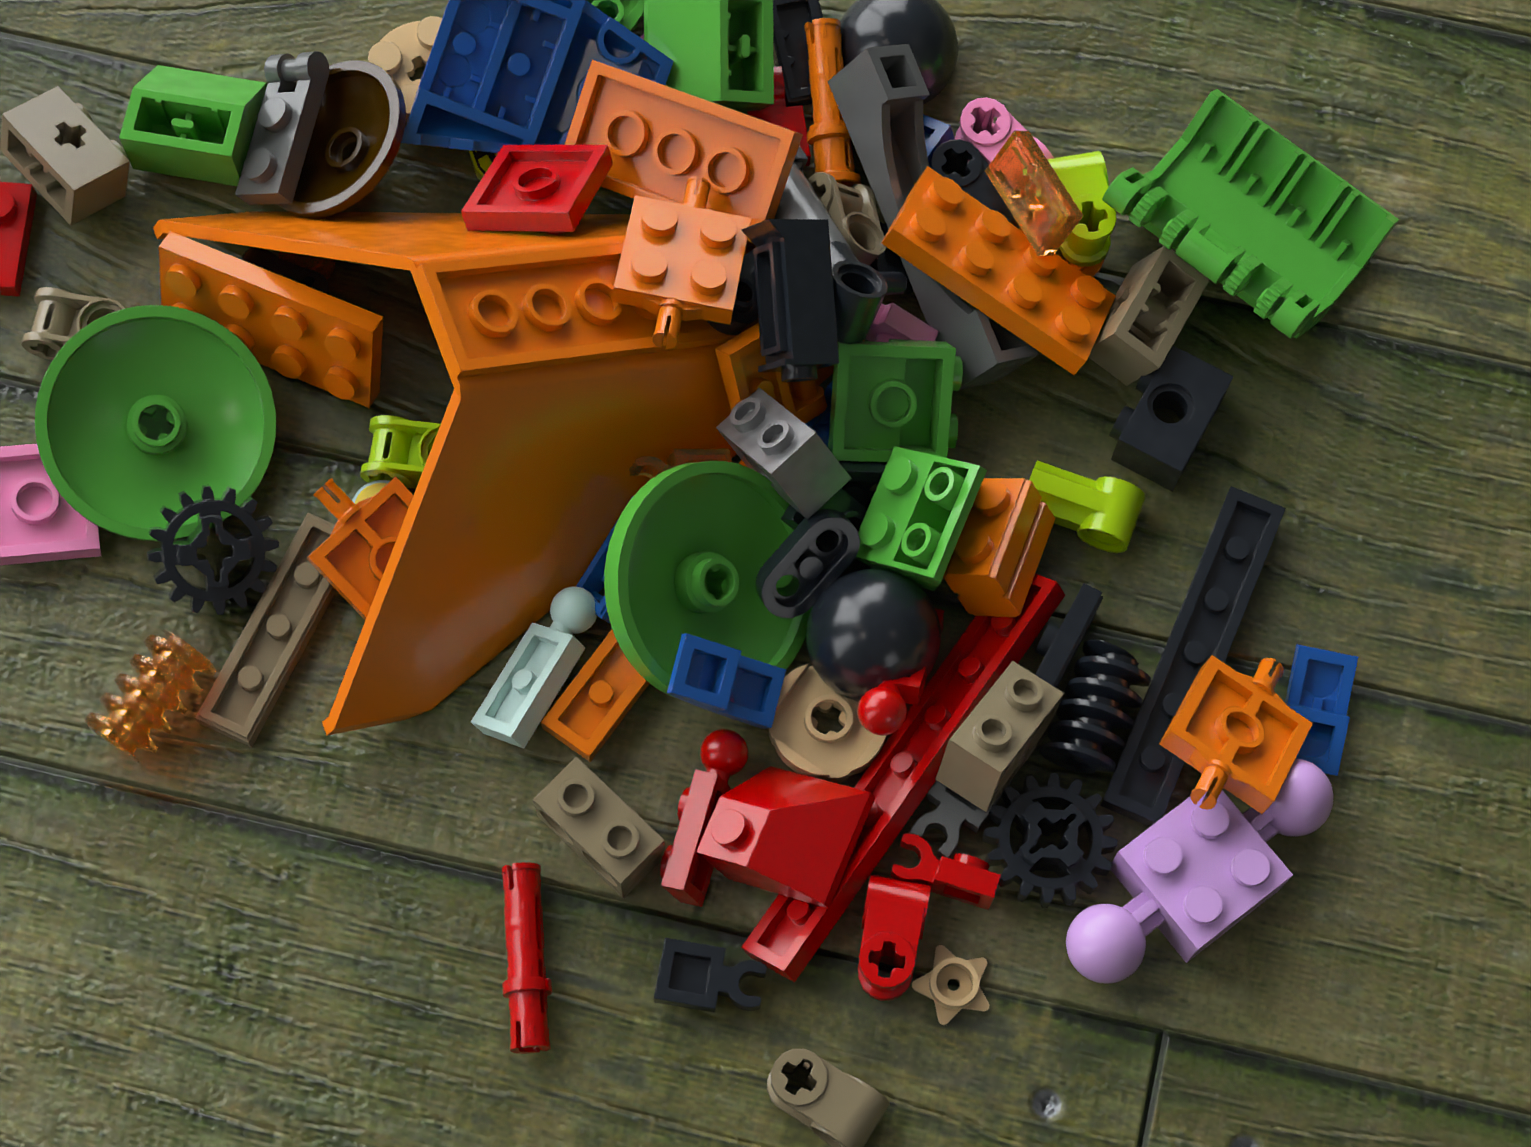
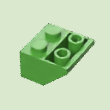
M644 0V40L674 61L665 84L666 86L747 114V111L762 110L774 104L773 0Z
M157 65L133 87L119 136L132 168L238 186L267 83Z
M894 446L859 529L860 547L855 559L873 569H885L899 573L915 582L920 588L935 591L941 583L987 470L980 465Z

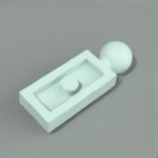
M576 586L562 589L555 595L551 603L550 614L553 620L551 626L545 627L533 622L531 623L471 720V723L483 734L523 749L525 748L585 650V647L573 634L588 630L597 618L595 614V598L589 591Z

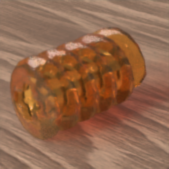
M163 630L167 638L150 634L144 640L145 646L153 658L134 654L129 660L138 677L120 673L114 679L123 697L104 693L99 699L109 716L90 712L85 717L88 727L94 733L137 763H140L134 754L137 748L156 753L159 749L149 735L152 729L168 734L172 732L173 727L164 716V712L171 710L185 714L188 711L178 695L180 691L183 690L200 695L203 691L193 677V674L199 671L214 676L217 672L213 664L199 651L166 630Z

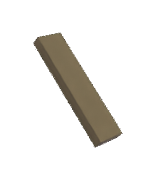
M307 513L198 711L195 719L199 724L252 748L337 591L307 560V557L330 537L335 524Z

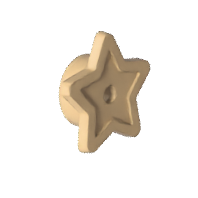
M939 945L935 950L933 970L914 980L912 988L914 991L934 1000L938 1021L942 1025L948 1024L961 1009L986 1011L990 1005L979 984L988 964L987 959L981 957L965 960L953 955L945 946ZM950 980L958 981L959 988L952 991L948 988L947 984Z

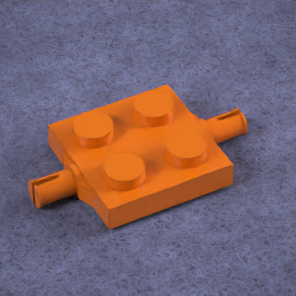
M690 177L687 180L683 204L636 195L634 197L614 283L612 302L641 307L657 315L652 342L659 348H662L666 329L669 330L666 349H673L677 346L682 320L703 319L731 324L748 240L742 229L750 226L751 218L707 209L706 204L711 184L705 178H701L698 195H695L698 177Z
M396 476L376 495L359 501L357 504L334 482L333 478L328 480L313 495L338 521L330 537L307 557V560L364 620L367 618L413 498V494Z
M1211 655L1199 670L1159 743L1162 747L1201 773L1195 789L1190 794L1191 800L1195 805L1205 795L1199 808L1206 810L1214 808L1223 788L1261 814L1275 801L1313 724L1288 707L1279 695L1274 692L1277 682L1284 673V668L1280 662L1270 672L1276 661L1275 659H1262L1254 677L1235 671Z

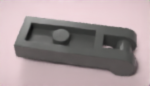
M319 51L302 52L296 59L289 53L275 54L269 56L265 62L264 72L268 84L235 193L237 197L248 205L289 204L293 202L329 77L328 60Z

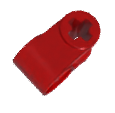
M870 875L861 927L864 930L858 965V980L862 989L870 997L880 1001H890L901 997L909 989L913 978L919 939L922 940L931 885ZM882 956L894 958V968L890 978L878 976V965L881 962Z

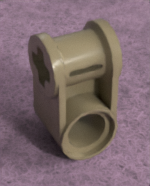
M816 172L809 177V183L859 262L871 265L886 249V246L881 244L885 236L881 230L876 210L875 195L872 189L862 184H854L849 187L837 183L835 178L828 173Z
M52 287L39 288L34 297L38 308L31 332L23 335L21 345L33 355L53 360L58 351L79 330L94 320L109 313L125 309V307L118 301L110 298L74 294Z
M804 1048L791 1049L782 1053L774 1062L767 1078V1093L771 1102L780 1110L810 1128L816 1136L832 1147H864L890 1106V1102L873 1087L852 1075L842 1072L814 1052ZM798 1068H801L808 1073L805 1084L812 1091L801 1088L797 1091L796 1095H793L785 1089L788 1078L781 1072L784 1071L792 1075Z

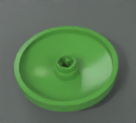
M145 305L121 309L94 320L72 336L58 351L43 377L38 392L35 408V433L39 454L49 478L60 495L75 511L91 523L113 534L135 540L160 542L149 535L150 527H166L168 521L165 520L160 512L162 506L171 508L175 512L182 508L178 493L185 491L193 501L200 500L202 485L209 484L214 493V498L221 499L223 492L229 486L236 490L235 504L239 506L253 495L266 473L273 453L276 438V412L272 391L263 369L248 347L230 330L202 314L187 309L163 305ZM221 511L223 522L232 516L230 513ZM198 514L190 517L182 524L174 540L190 536L198 526ZM212 523L209 524V529H212Z
M727 461L693 462L672 467L649 480L638 490L626 505L615 525L609 542L604 571V591L609 621L616 640L630 664L647 682L666 694L681 635L684 633L741 650L742 656L783 669L789 667L805 640L807 622L812 607L800 616L781 618L768 611L756 591V577L760 568L794 530L781 520L789 503L771 486L772 482L751 468ZM793 575L781 577L776 587L787 586L791 582Z

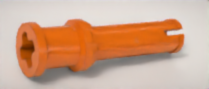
M835 18L814 19L812 23L807 22L804 25L808 45V65L813 105V125L809 127L807 132V143L813 146L815 173H828L835 178L837 183L851 187L854 184H862L861 176L855 173L853 142L828 84V81L844 68L841 48V22Z

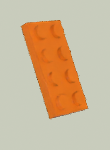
M592 60L564 145H608L613 166L601 187L633 199L636 195L683 204L687 180L690 177H698L695 195H698L701 178H705L711 184L706 208L713 211L751 218L750 226L764 220L775 218L803 134Z
M928 166L914 184L881 244L1073 375L1087 361L1116 295L1105 289L1097 279L1085 275L1056 255L1049 246L1037 242L1011 224L1004 215L989 209L963 191L955 181L943 177Z
M171 231L159 245L161 305L183 308L202 314L218 322L236 335L252 352L259 364L274 369L287 378L298 379L326 390L339 399L350 400L370 408L380 393L383 316Z

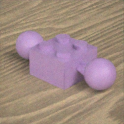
M1295 759L1275 801L1263 814L1252 807L1242 814L1223 790L1217 799L1215 807L1208 810L1199 808L1205 795L1196 805L1192 802L1191 797H1188L1119 850L1112 861L1113 865L1110 870L1131 894L1133 899L1123 907L1114 904H1096L1084 909L1074 918L1066 937L1067 954L1074 968L1082 976L1094 982L1106 984L1122 981L1132 975L1140 966L1146 949L1145 936L1156 928L1162 932L1186 963L1278 892L1293 876L1266 842L1278 833L1286 836H1304L1314 832L1325 823L1333 807V790L1325 773L1309 761Z

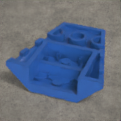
M448 0L411 107L402 143L498 153L503 145H564L592 60L663 85L667 82L674 61L587 0Z

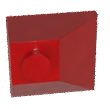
M769 766L720 796L696 853L729 880L829 909L876 797L868 791Z

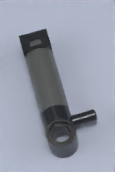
M799 145L774 219H828L837 340L840 343L846 344L861 343L866 339L885 295H902L907 289V279L902 272H878L871 266L859 262L805 177L803 170L808 158Z

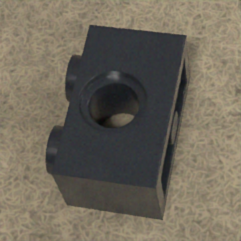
M1172 345L1159 369L1146 376L1141 375L1135 389L1144 394L1135 410L1125 405L1109 434L1110 437L1118 440L1111 460L1173 492L1223 401L1234 376ZM1158 408L1170 409L1177 414L1180 421L1177 423H1165L1156 417L1153 410Z

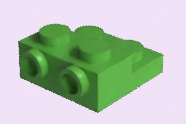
M889 339L888 342L862 341L856 344L838 342L839 364L834 365L828 440V449L838 461L888 462L894 446L947 458L948 448H955L958 437L957 416L955 413H951L952 392L959 391L963 376L962 359L960 356H955L956 348L946 341Z

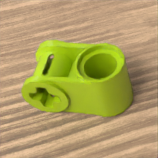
M1094 151L1042 160V189L1046 205L1052 214L1059 248L1063 256L1070 263L1078 266H1093L1100 263L1109 252L1111 246L1110 235L1116 225V211L1102 201L1109 187L1106 164L1102 153Z
M391 415L374 416L370 419L369 431L373 434L369 461L361 466L360 477L370 483L377 480L391 481L396 476L407 488L416 489L441 424L412 421Z

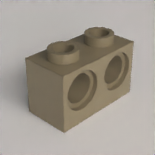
M1012 661L949 739L935 780L987 812L1048 734L1049 726L1053 722L1064 693Z
M577 756L533 799L537 817L623 899L662 860L665 851L664 839Z

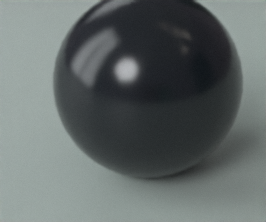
M856 0L840 20L844 67L866 48L909 44L930 94L923 100V105L940 94L951 79L958 57V38L949 14L937 0Z
M872 568L843 575L822 592L813 605L808 618L806 643L810 660L820 678L838 694L859 702L867 691L878 687L883 681L910 677L911 674L918 672L925 666L928 676L939 654L941 628L932 601L915 582L893 571Z

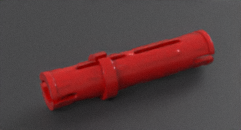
M529 862L513 863L512 866L505 865L501 868L505 900L504 916L508 962V980L502 983L503 997L509 998L511 1023L510 1051L519 1054H531L551 1049L547 1019V996L552 994V981L550 978H546L544 962L541 865Z

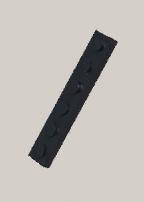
M1233 486L1230 487L1100 806L1149 827L1163 817L1184 761L1159 743L1201 667L1211 655L1223 663L1225 662L1280 525L1285 507Z

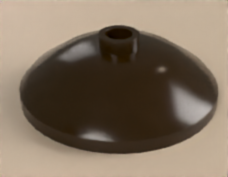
M350 60L329 66L328 81L293 202L279 204L288 212L304 218H321L341 212L358 203L372 192L392 167L403 140L406 123V105L398 83L386 71L373 63Z

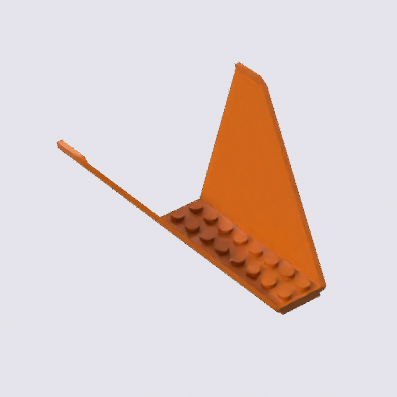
M252 211L160 219L153 226L157 240L165 239L171 231L183 237L411 271L453 384L454 391L329 717L322 721L326 736L402 721L432 710L528 630L532 622L536 623L550 611L553 598L559 591L578 584L632 496L649 480L675 466L703 461L728 462L737 454L716 429L730 415L731 409L715 348L737 335L721 333L703 319L682 320L677 346L673 349H666L669 331L666 329L662 348H659L652 342L657 315L641 307L612 302L614 283L630 214H584L574 232H564L561 234H549L538 231H467L462 213L338 212L327 217L304 218L290 212ZM747 241L745 254L756 246ZM834 365L817 370L818 379L815 380L816 385L819 386L833 374ZM788 382L792 393L794 391L793 383Z

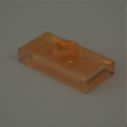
M1014 130L985 172L1037 255L1053 256L1083 218V214L1029 131Z

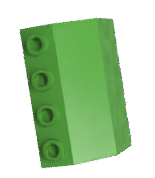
M1218 89L1210 92L1181 138L1153 170L1142 174L1132 167L1120 173L1110 184L1102 198L1103 202L1122 216L1127 214L1129 216L1128 220L1137 227L1143 226L1157 236L1159 243L1167 249L1171 250L1173 248L1176 250L1175 254L1216 285L1221 283L1223 285L1222 289L1231 296L1237 295L1254 308L1253 312L1261 318L1270 319V324L1290 339L1293 337L1299 338L1323 319L1367 266L1399 221L1397 217Z

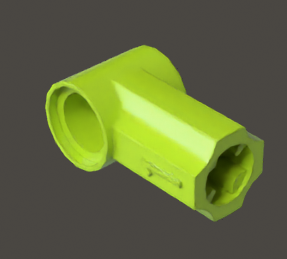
M1037 460L1029 480L1033 482L1042 496L1041 502H1045L1054 515V523L1077 531L1078 537L1083 542L1099 550L1112 553L1125 552L1129 546L1145 501V493L1134 484L1122 479L1104 476L1092 480Z

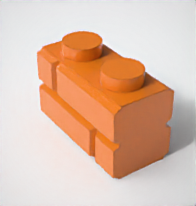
M984 478L943 576L952 591L958 593L957 598L969 614L975 616L1017 617L1022 611L1055 521L1054 515L1047 504L1041 502L1042 496L1030 480L1025 478Z

